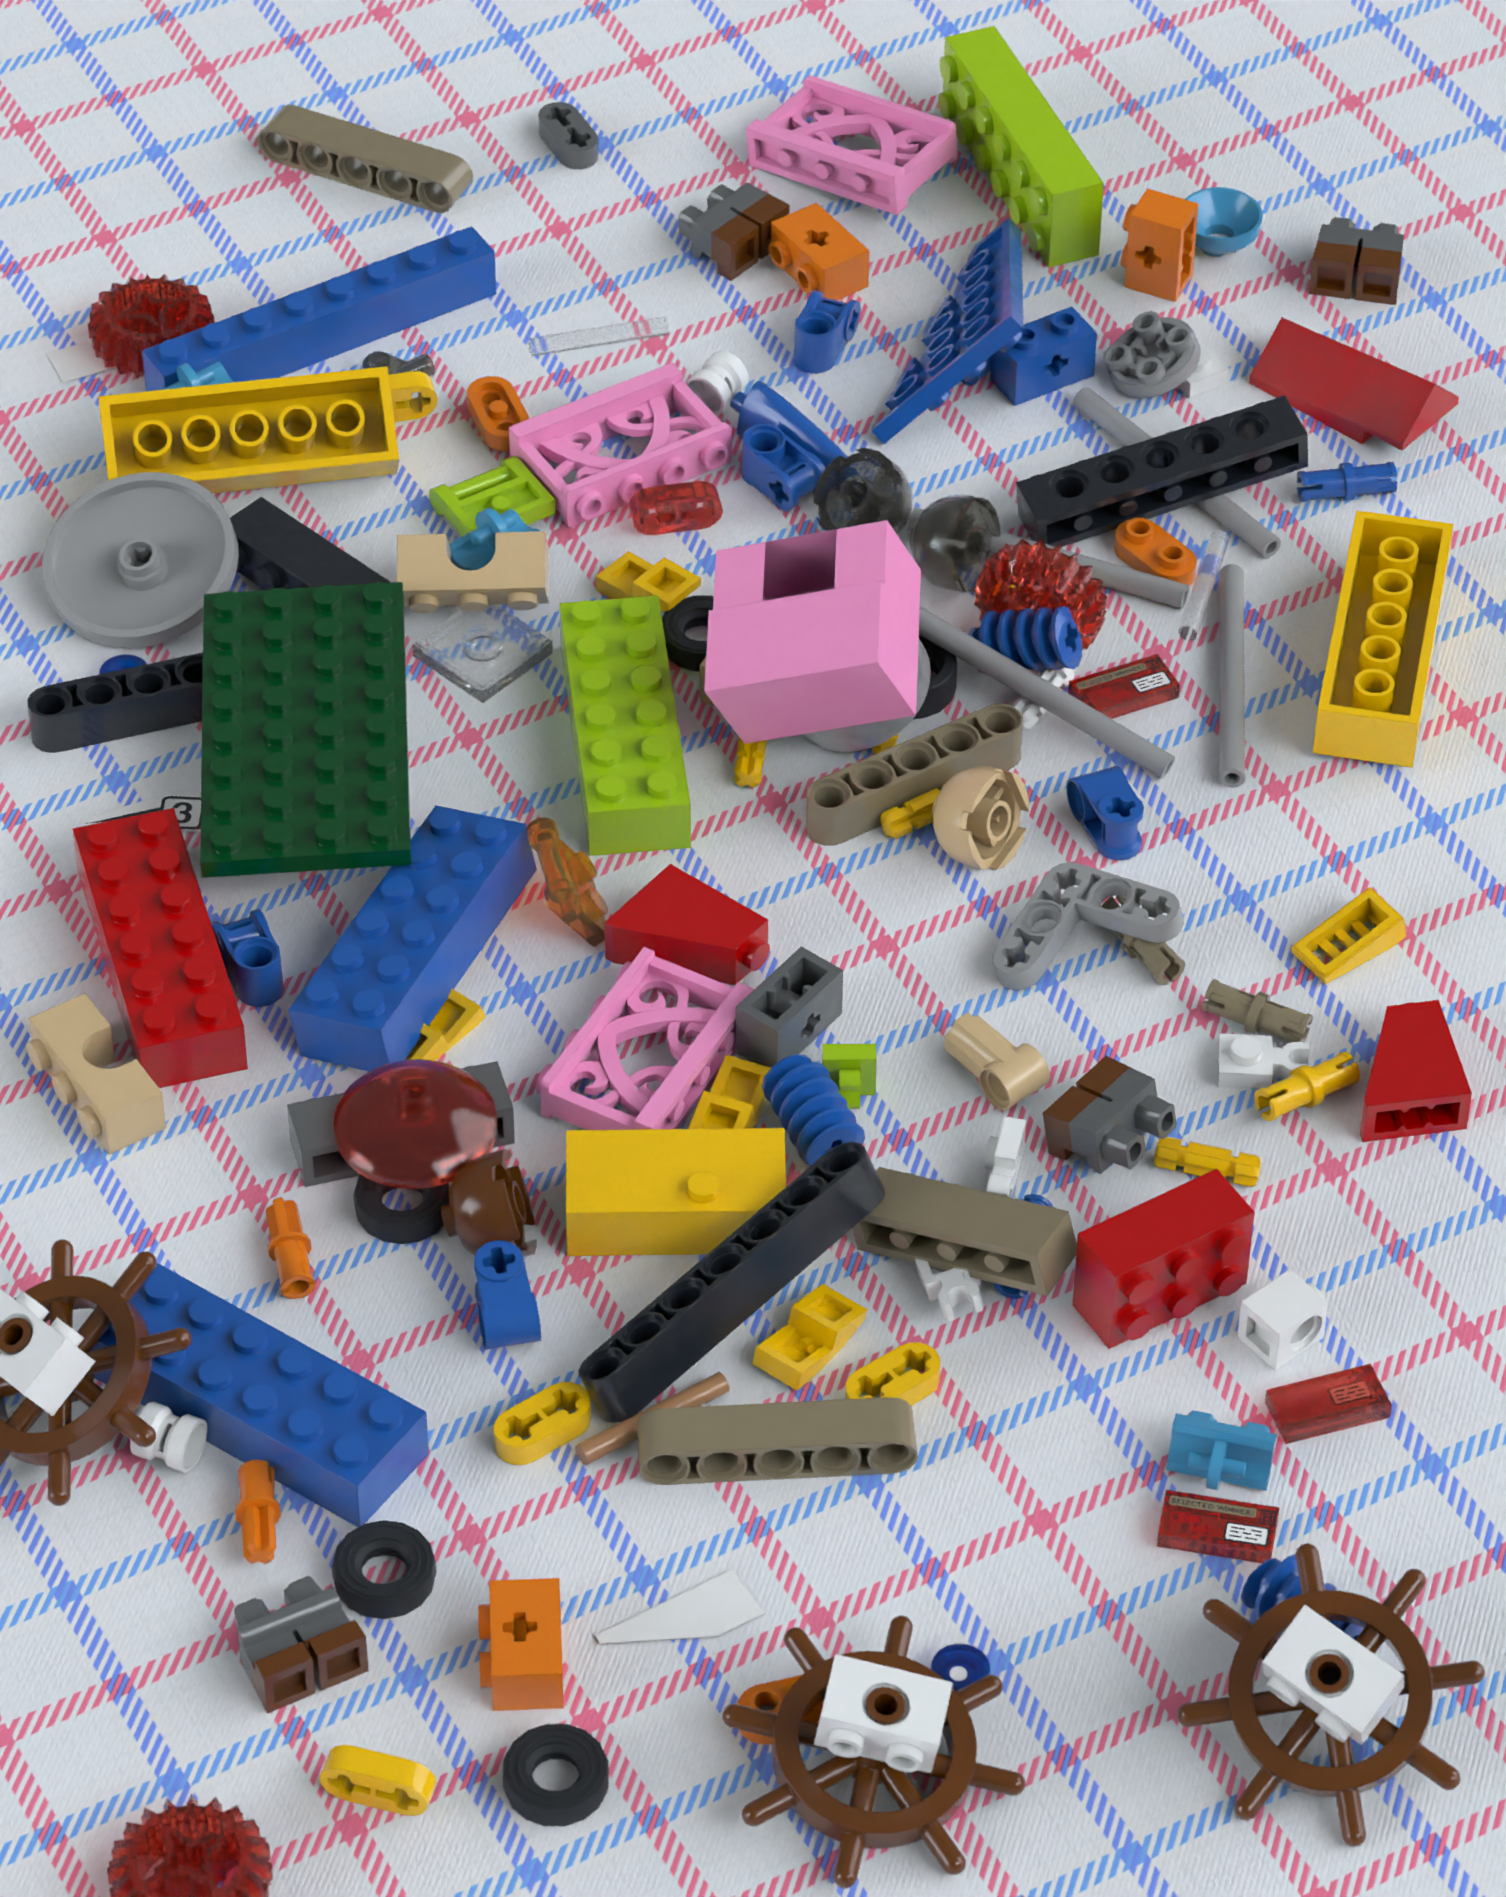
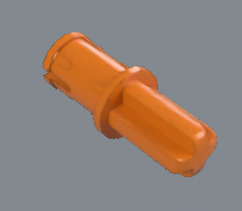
M282 1197L273 1200V1205L265 1210L271 1237L268 1245V1254L276 1262L282 1295L289 1299L304 1298L310 1295L316 1287L308 1257L312 1249L311 1240L303 1233L299 1210L295 1201H284Z
M250 1460L242 1464L238 1470L240 1502L235 1508V1515L238 1523L242 1525L243 1556L251 1564L256 1562L268 1564L274 1559V1551L276 1549L275 1524L281 1517L280 1504L274 1497L275 1470L273 1466L269 1467V1462L264 1460Z

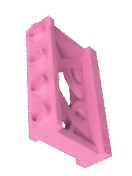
M811 75L803 80V87L764 121L755 119L746 127L750 166L898 215L907 207V198L942 166L946 163L952 164L958 158L956 125L954 122ZM810 117L814 119V122L809 124L805 119ZM861 134L876 139L881 150L863 149L851 151L833 145L831 137Z
M672 362L510 426L509 449L510 457L517 456L554 497L555 508L563 516V521L568 527H573L729 464L732 461V428L726 422L722 423L683 381V373ZM678 411L682 415L681 417L670 418L669 414ZM681 429L694 430L697 433L692 435L691 433L683 431ZM622 434L632 437L652 435L644 453L636 458L617 459L597 455L601 449L602 441ZM554 461L559 466L554 470L548 462ZM572 471H577L576 482L567 484L564 481L565 477Z
M643 947L633 962L628 961L622 966L617 976L616 984L606 996L601 995L598 997L592 1007L590 1017L580 1030L575 1029L570 1033L563 1052L554 1064H547L541 1071L536 1085V1091L540 1094L541 1116L550 1120L553 1117H557L585 1130L680 1129L699 1103L703 1091H708L714 1083L725 1055L733 1057L737 1052L735 1050L736 1006L754 988L739 982L733 988L658 958L653 950ZM652 988L675 996L678 1000L676 1007L666 1008L664 996L657 991L658 999L655 1002L645 1003L642 1001ZM689 1003H692L702 1008H690L688 1006ZM680 1030H685V1039L696 1037L691 1045H686L679 1041L678 1035ZM667 1031L668 1048L673 1057L678 1061L674 1067L666 1065L647 1067L628 1077L621 1065L616 1045L638 1036ZM583 1078L594 1081L593 1084L584 1087L585 1094L596 1095L605 1092L608 1088L611 1090L610 1093L598 1099H590L573 1091ZM659 1081L662 1083L656 1091L648 1088V1082ZM620 1103L631 1115L613 1107Z

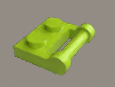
M517 456L504 459L500 462V467L448 487L446 484H441L429 490V499L434 511L439 516L444 515L461 536L477 528L476 515L486 508H492L499 515L512 508L526 525L556 514L554 497Z

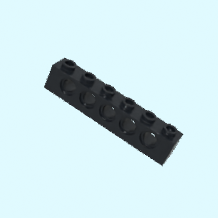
M1284 395L1016 482L1018 515L1031 540L1060 548L1115 530L1121 523L1134 518L1149 519L1308 467V433Z

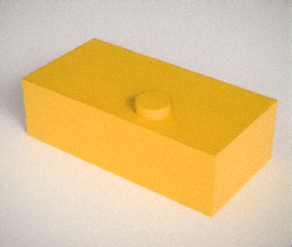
M784 1128L566 1130L567 1256L707 1255L786 1188Z

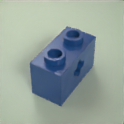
M1069 307L1024 324L1023 334L1013 347L1005 352L998 350L991 356L990 380L1016 406L1093 377L1097 332L1073 307Z

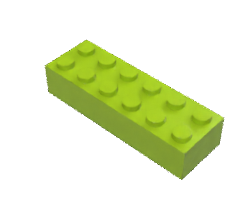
M990 26L945 37L944 56L939 61L940 72L943 78V92L938 95L941 115L944 119H949L955 123L959 142L962 145H967L973 154L977 169L985 172L991 181L996 197L1004 200L1009 208L1013 222L1016 225L1020 224L1026 233L1031 249L1034 252L1038 251L1049 268L1099 255L1104 183L995 26Z
M645 596L559 603L561 653L589 856L691 848V803L659 597Z

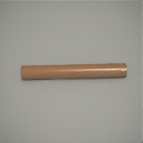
M717 1372L639 1412L635 1416L577 1444L575 1450L579 1460L586 1466L637 1439V1421L643 1414L661 1408L700 1407L729 1392L728 1381L721 1372Z

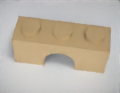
M545 531L496 532V547L493 558L486 566L472 571L460 569L451 562V548L446 534L397 535V582H403L404 607H409L414 612L428 613L438 610L439 606H458L459 609L464 611H482L487 609L488 605L507 604L509 608L514 610H530L536 608L537 604L549 603V546Z
M86 993L29 1018L31 1041L27 1042L26 1047L30 1060L39 1072L46 1070L52 1078L53 1088L59 1100L64 1105L71 1103L77 1111L79 1123L88 1138L93 1139L96 1137L110 1155L166 1129L162 1091L137 1059L116 1068H102L115 1062L111 1026Z

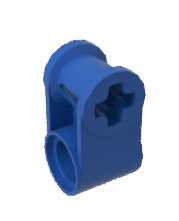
M813 290L804 309L795 321L793 360L795 366L804 372L815 374L830 370L847 342L851 341L856 333L861 313L860 302L850 300L846 303L826 298L823 292Z
M757 424L745 431L742 443V478L747 484L755 487L768 497L779 509L790 511L798 505L799 499L811 491L819 493L827 487L829 482L828 474L821 460L786 436L781 429L773 425Z
M1113 766L1069 778L1066 785V793L1070 809L1075 819L1081 822L1097 850L1103 856L1113 860H1127L1135 857L1140 852L1142 846L1138 823L1143 818L1144 805L1129 785L1123 770L1119 766Z
M260 909L252 910L250 917L224 925L217 921L212 922L211 925L228 978L238 998L243 1003L255 1007L269 1006L277 1002L282 997L284 991L280 950L270 932L263 912Z
M492 1241L484 1244L477 1250L474 1256V1270L477 1279L475 1298L485 1350L541 1341V1326L534 1292H531L524 1258L520 1249L507 1241Z

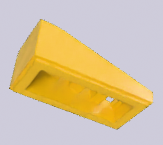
M1369 887L1291 946V952L1326 985L1402 941L1406 937L1405 921L1393 907ZM1368 921L1375 926L1371 931L1364 925ZM1354 930L1361 938L1355 941L1347 933ZM1338 939L1347 949L1341 953L1330 942ZM1321 948L1333 960L1325 965L1312 952Z

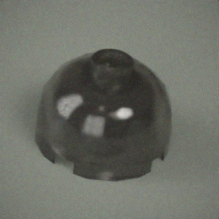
M868 448L855 449L859 453L852 454L847 458L840 455L832 460L820 475L814 491V504L818 506L820 519L817 518L819 525L825 531L887 520L898 535L906 526L912 512V488L904 471L880 451Z
M949 495L930 503L919 516L911 530L909 539L913 558L921 569V575L932 585L958 593L980 591L990 580L998 561L999 553L991 552L990 547L992 536L1001 537L997 512L989 500L971 495Z

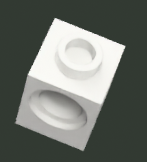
M1289 1269L1241 1301L1237 1337L1274 1370H1277L1324 1338L1328 1301L1316 1286L1306 1283Z

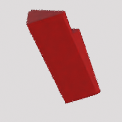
M1281 317L1249 378L1251 385L1275 398L1285 395L1292 407L1360 444L1375 436L1401 451L1451 411L1459 402L1457 395L1433 382Z

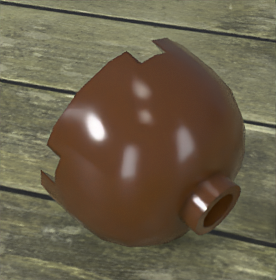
M507 1149L481 1155L462 1166L456 1172L449 1187L450 1203L441 1206L442 1219L449 1237L458 1235L465 1249L474 1256L480 1247L492 1241L513 1243L520 1249L523 1257L534 1255L537 1248V1239L525 1242L524 1225H535L534 1214L519 1166L508 1168L505 1163L512 1156L511 1152Z

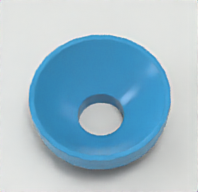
M1212 187L1196 191L1185 198V200L1199 203L1195 246L1203 250L1205 254L1221 257L1227 253H1236L1238 250L1254 242L1259 236L1263 221L1262 209L1259 203L1248 194L1231 188ZM1224 234L1229 238H1218L1209 235Z

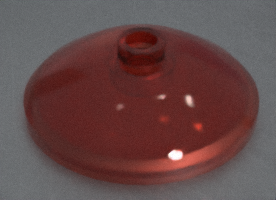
M402 1060L369 1071L347 1088L340 1098L334 1114L335 1141L344 1160L364 1177L396 1188L421 1189L452 1182L456 1172L468 1161L490 1152L497 1134L496 1107L486 1087L477 1078L463 1069L433 1060Z

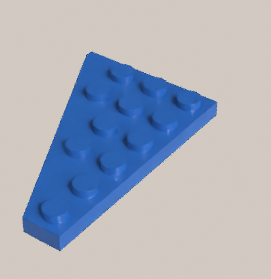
M1010 217L974 246L967 258V263L956 278L962 284L955 299L952 295L944 299L932 320V325L925 332L921 340L927 348L920 361L915 357L908 362L897 382L895 390L890 394L885 403L891 412L872 426L871 431L883 444L888 442L926 409L934 411L949 398L950 390L963 379L965 382L974 379L985 368L986 360L998 350L1001 352L1009 350L1021 338L1022 330L1024 329L1021 229Z

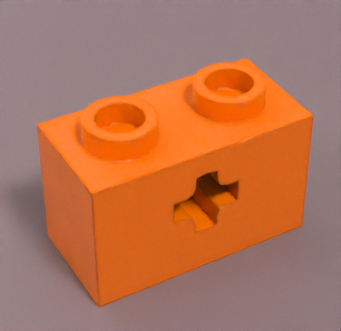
M1147 188L1136 205L1131 204L1128 207L1123 222V230L1128 231V241L1121 256V266L1126 268L1124 287L1173 302L1177 301L1193 276L1199 203Z
M818 203L809 205L771 222L770 257L773 263L778 268L786 271L804 292L811 294L813 290L823 292L826 298L839 300L869 287L870 250Z
M560 1578L489 1580L490 1604H478L479 1640L490 1639L491 1652H479L480 1688L492 1687L493 1711L564 1708Z

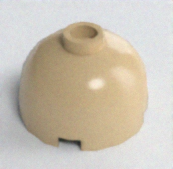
M976 766L952 776L941 789L932 808L933 826L937 842L953 860L983 870H987V868L996 870L1003 868L1016 855L1026 832V828L1018 827L1021 810L1029 812V798L1023 781L1015 773L983 766Z

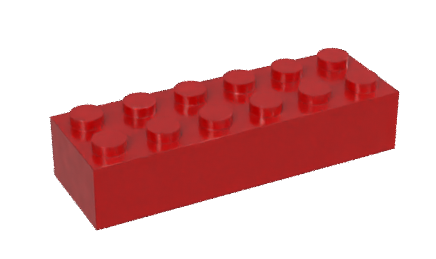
M174 808L72 828L78 875L134 1060H138L158 1088L248 1069L244 1024Z

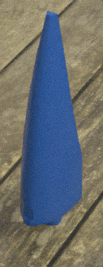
M757 381L747 395L743 392H738L734 395L730 402V407L739 413L736 434L743 438L745 431L754 425H773L781 429L786 436L803 449L813 453L821 460L828 474V486L886 517L893 513V509L851 459L818 426L767 384Z

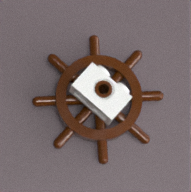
M60 1239L51 1247L50 1280L37 1284L25 1292L22 1291L15 1299L0 1288V1467L9 1455L29 1464L48 1466L47 1495L49 1501L55 1506H63L70 1500L71 1462L82 1459L99 1450L119 1432L123 1433L140 1447H149L156 1440L154 1428L135 1414L147 1388L152 1358L187 1349L191 1344L192 1337L185 1328H175L150 1335L141 1314L129 1302L156 1268V1258L150 1252L144 1251L137 1254L111 1287L95 1278L73 1276V1246L69 1241ZM94 1309L77 1332L73 1330V1310ZM112 1324L116 1336V1345L91 1351ZM113 1369L104 1389L93 1382L95 1373ZM22 1393L26 1398L11 1417L8 1418L4 1398ZM80 1400L89 1409L72 1421V1403ZM44 1410L49 1413L48 1432L28 1433Z
M1305 1543L1296 1550V1562L1302 1594L1275 1605L1256 1620L1254 1624L1219 1599H1210L1204 1604V1617L1240 1643L1230 1669L1229 1697L1185 1703L1179 1707L1177 1719L1180 1724L1186 1727L1233 1721L1243 1747L1260 1767V1770L1234 1805L1235 1814L1240 1819H1253L1281 1783L1306 1794L1336 1797L1342 1838L1347 1845L1358 1847L1366 1839L1360 1793L1383 1784L1395 1776L1407 1764L1444 1790H1453L1459 1785L1461 1780L1459 1771L1421 1743L1426 1735L1431 1719L1433 1691L1478 1684L1485 1676V1669L1480 1662L1474 1660L1429 1667L1427 1657L1419 1640L1401 1619L1426 1584V1577L1419 1569L1407 1570L1384 1602L1380 1604L1359 1594L1325 1590L1319 1551L1314 1545ZM1330 1620L1349 1622L1364 1629L1354 1640L1334 1626ZM1383 1642L1392 1649L1404 1671L1396 1670L1375 1655ZM1263 1660V1674L1270 1679L1266 1684L1270 1691L1253 1693L1255 1677ZM1409 1694L1406 1713L1398 1728L1383 1716L1398 1696ZM1303 1710L1278 1745L1269 1738L1258 1719L1260 1716ZM1320 1728L1325 1731L1331 1767L1311 1765L1298 1760ZM1370 1736L1384 1746L1373 1756L1354 1764L1350 1737L1362 1745Z
M896 1616L890 1622L884 1652L858 1651L841 1655L835 1654V1657L824 1660L804 1630L798 1627L790 1628L784 1635V1643L805 1673L792 1685L785 1695L778 1714L739 1704L728 1705L722 1713L724 1723L731 1728L772 1737L771 1756L779 1787L745 1805L742 1810L743 1821L749 1826H759L793 1808L815 1830L840 1842L833 1879L841 1888H850L856 1883L864 1848H894L908 1845L921 1839L946 1873L950 1875L960 1874L966 1866L965 1858L943 1828V1825L960 1807L969 1785L1011 1796L1021 1794L1026 1785L1024 1777L1018 1772L976 1762L977 1741L969 1712L1001 1694L1003 1689L1001 1679L995 1675H986L968 1686L955 1691L952 1688L953 1682L945 1681L933 1670L907 1658L913 1624L906 1616ZM824 1700L819 1724L804 1721V1718L812 1708ZM942 1734L945 1738L949 1755L937 1753ZM799 1744L830 1751L837 1756L808 1771L802 1760ZM904 1772H916L944 1780L931 1795L923 1799ZM850 1776L855 1779L849 1805L838 1801L824 1791ZM878 1784H884L901 1810L888 1812L872 1811Z

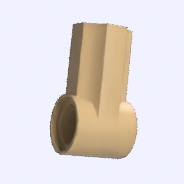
M968 1012L954 1021L950 1031L944 1036V1050L979 1078L982 1092L988 1101L999 1110L1005 1111L1049 1083V1068L1036 1048L1026 1043L1015 1047L978 1015L972 1016Z

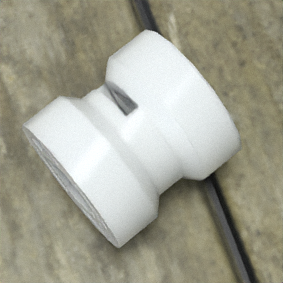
M717 351L704 362L702 369L691 375L686 384L717 416L725 410L736 393L744 390L749 382V374L745 365L735 355L726 351Z
M153 1401L149 1402L142 1409L139 1417L154 1428L156 1440L149 1447H140L131 1440V1453L149 1461L160 1458L165 1460L166 1465L171 1469L182 1473L190 1472L199 1460L207 1437L206 1421L190 1414L178 1417L173 1415L169 1407Z

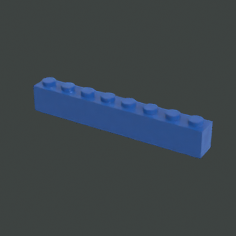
M470 226L256 308H251L240 314L209 324L195 331L166 340L163 343L142 350L146 391L161 390L179 381L176 368L184 363H188L196 373L220 361L233 382L279 378L496 295L495 251Z

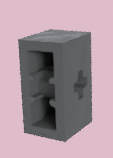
M801 946L736 1006L735 1050L754 1062L767 1067L774 1066L780 1060L790 1055L800 1054L842 1014L843 970Z

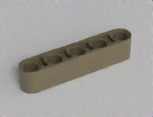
M296 105L283 106L259 133L257 138L261 152L269 160L437 213L447 212L473 180L472 169L468 163L455 154Z
M992 704L814 781L807 789L806 833L808 837L815 843L824 846L841 844L882 826L880 816L883 812L896 806L900 809L903 803L935 788L941 790L943 785L956 773L976 766L993 767L1004 771L1012 769L1021 759L1022 714L1013 706Z
M891 1397L661 1408L643 1414L638 1419L636 1425L641 1477L647 1482L658 1485L894 1474L910 1469L918 1458L912 1406L905 1400Z

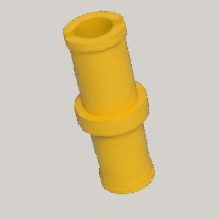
M1341 1052L1335 1057L1313 1067L1308 1065L1299 1066L1291 1071L1290 1077L1265 1088L1257 1089L1254 1093L1256 1109L1260 1111L1270 1106L1271 1109L1263 1112L1261 1117L1271 1122L1279 1116L1299 1107H1315L1323 1102L1324 1096L1358 1083L1360 1079L1358 1064L1354 1062L1343 1067V1064L1351 1061L1353 1057L1348 1052Z

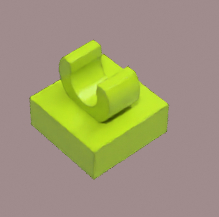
M822 1044V1064L829 1070L830 1078L837 1084L839 1093L847 1101L848 1108L860 1109V1095H876V1044Z

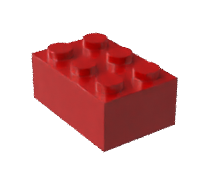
M1214 1169L1079 1232L1077 1237L1072 1305L1108 1349H1111L1127 1340H1137L1148 1333L1149 1330L1169 1320L1183 1318L1197 1307L1220 1296L1232 1295L1241 1286L1247 1284L1254 1210L1220 1171Z

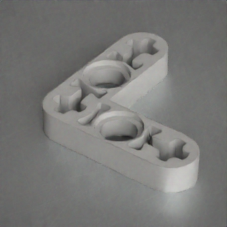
M1061 863L1053 867L1045 875L993 953V965L998 980L1008 989L1022 990L1035 985L1080 920L1149 942L1161 943L1169 941L1182 931L1184 925L1179 900L1174 894L1163 889L1079 863ZM1061 889H1064L1065 891H1064L1063 894L1061 895L1060 890H1061ZM1119 895L1127 898L1126 902L1118 908L1104 909L1101 907V903L1111 896ZM1053 919L1057 922L1047 932L1037 933L1031 931V927L1040 920ZM1026 957L1027 962L1023 963L1022 961Z

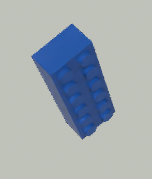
M435 805L411 839L412 865L391 866L288 1009L301 1056L393 1077L422 1036L420 1031L423 1024L425 1023L429 1026L448 999L451 990L457 986L536 872V864L525 823Z
M156 1264L154 1271L129 1301L141 1314L150 1335L175 1328H185L192 1337L191 1344L187 1349L152 1358L149 1381L140 1404L146 1406L149 1402L153 1401L169 1407L173 1415L178 1417L190 1414L205 1420L207 1423L206 1442L243 1463L250 1460L269 1462V1467L273 1466L275 1470V1481L354 1526L360 1527L365 1524L429 1455L426 1411L161 1264ZM112 1324L91 1351L116 1345V1336ZM113 1369L95 1373L94 1378L107 1384Z

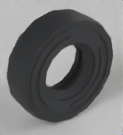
M695 595L685 598L671 610L665 611L662 616L668 660L681 668L700 671V664L706 657L707 641L690 639L685 635V632L689 628L696 626H708L709 610H713L714 596Z
M406 1154L384 1157L370 1164L358 1177L353 1194L358 1222L368 1234L389 1243L407 1244L419 1242L436 1234L444 1225L441 1206L450 1203V1185L446 1174L437 1164L420 1156ZM403 1187L416 1189L424 1197L423 1202L419 1206L403 1211L389 1209L382 1202V1198L387 1192Z
M386 1520L366 1523L347 1533L336 1547L332 1563V1577L340 1599L349 1609L365 1617L380 1619L403 1616L420 1607L432 1592L437 1572L432 1546L423 1534L405 1523ZM388 1555L401 1559L406 1565V1572L395 1582L379 1584L367 1580L362 1574V1568L371 1558Z
M544 1724L527 1730L512 1742L503 1760V1789L511 1807L526 1820L542 1826H568L585 1820L600 1807L609 1788V1761L600 1742L586 1730L569 1724ZM563 1759L569 1761L577 1768L579 1776L576 1782L569 1788L561 1791H549L541 1788L535 1782L533 1773L536 1767L544 1761Z

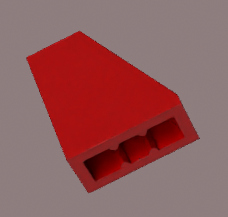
M669 864L604 922L605 959L612 963L624 965L628 961L633 962L643 947L653 950L658 958L718 982L736 985L737 982H740L751 971L760 969L770 952L767 918L672 864Z
M1439 1000L1387 1006L1364 1098L1360 1128L1362 1142L1467 1129L1472 1092Z

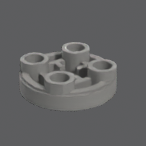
M1148 311L1139 314L1133 320L1132 327L1123 333L1114 345L1105 350L1103 360L1114 385L1120 392L1130 397L1149 398L1167 393L1181 385L1195 370L1200 359L1201 349L1194 331L1187 323L1176 318H1159L1156 312Z

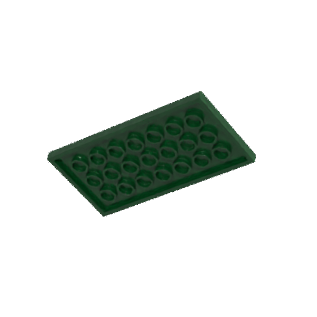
M373 582L358 585H324L309 588H274L260 591H225L204 594L200 841L202 878L412 865L403 582Z

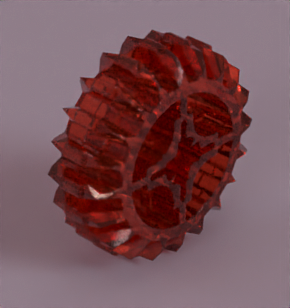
M146 274L145 279L135 280L128 276L126 284L112 283L111 290L100 292L98 301L91 304L88 333L89 338L92 340V348L95 350V355L103 359L105 367H117L120 375L130 371L134 372L136 378L139 379L144 375L142 350L215 323V317L212 314L207 295L200 294L198 285L186 286L184 278L170 281L166 274L159 279L150 278Z
M1021 539L1014 546L1006 543L998 553L994 552L992 557L988 558L976 581L975 591L977 593L974 605L980 609V621L984 613L991 610L998 612L1001 616L1002 612L1008 609L1016 611L1018 615L1024 608H1029L1036 614L1037 610L1042 607H1047L1054 613L1055 609L1059 606H1065L1069 608L1073 615L1074 622L1081 635L1083 651V649H1087L1095 641L1105 622V614L1107 612L1105 608L1108 596L1102 593L1103 581L1092 578V566H1081L1077 562L1078 553L1068 556L1061 552L1060 544L1050 549L1046 547L1041 539L1032 546L1026 540Z
M191 1794L186 1806L175 1807L167 1798L163 1806V1812L157 1814L144 1808L143 1815L141 1816L142 1824L126 1822V1827L123 1831L124 1839L114 1841V1847L111 1851L113 1860L109 1861V1867L107 1868L108 1882L112 1885L109 1888L110 1897H269L268 1886L271 1885L273 1880L272 1863L269 1862L271 1857L268 1842H266L265 1837H260V1828L256 1825L255 1819L244 1821L243 1813L240 1812L238 1805L223 1812L222 1804L218 1801L217 1797L206 1806H199L198 1801ZM162 1858L164 1861L153 1868L154 1874L144 1880L145 1875L153 1864ZM237 1866L238 1868L230 1881L219 1889L217 1885L227 1879L226 1873Z

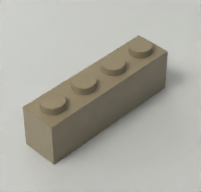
M878 1167L876 1172L885 1188L886 1194L884 1199L852 1228L858 1250L915 1264V1259L927 1261L931 1268L943 1271L953 1268L966 1270L972 1278L1048 1296L1073 1261L1077 1250L1069 1211L883 1167Z

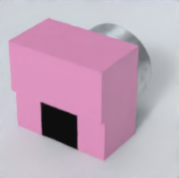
M885 520L716 551L713 610H709L704 692L744 744L803 734L813 744L830 751H861L875 747L894 737L911 722L920 710L926 698L931 677L929 657L919 640L921 569L889 522Z

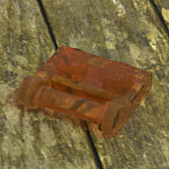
M543 817L531 821L526 828V834L530 846L537 852L547 884L544 889V896L548 908L591 946H597L605 941L604 922L606 920L604 915L608 913V908L595 887L593 880L597 877L595 866L584 852L579 851L575 853L559 838L554 820Z

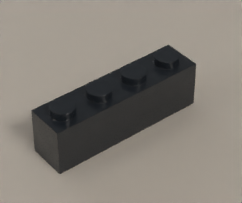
M263 497L258 498L230 517L238 542L239 558L236 572L257 584L261 590L309 588L324 585H358L373 582L391 583Z

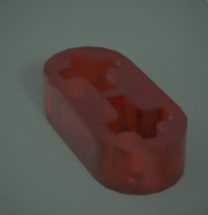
M706 481L647 487L636 492L629 502L634 528L645 535L705 529L716 524L723 513L717 488L712 483ZM703 502L702 507L697 508V503ZM655 508V513L649 514V509Z

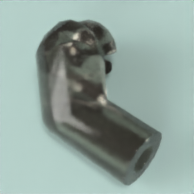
M376 351L367 355L362 363V369L388 367V375L411 371H420L429 377L435 374L433 361L426 353L404 361L386 352Z

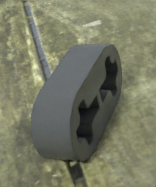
M554 102L543 106L539 110V135L561 164L571 169L580 170L589 168L598 161V136L573 105L565 102Z

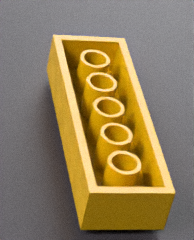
M388 367L99 396V411L108 481L136 473H169L190 479L214 494L393 475L398 472L399 453Z
M1356 510L1318 704L1313 753L1413 768L1447 576L1454 524Z

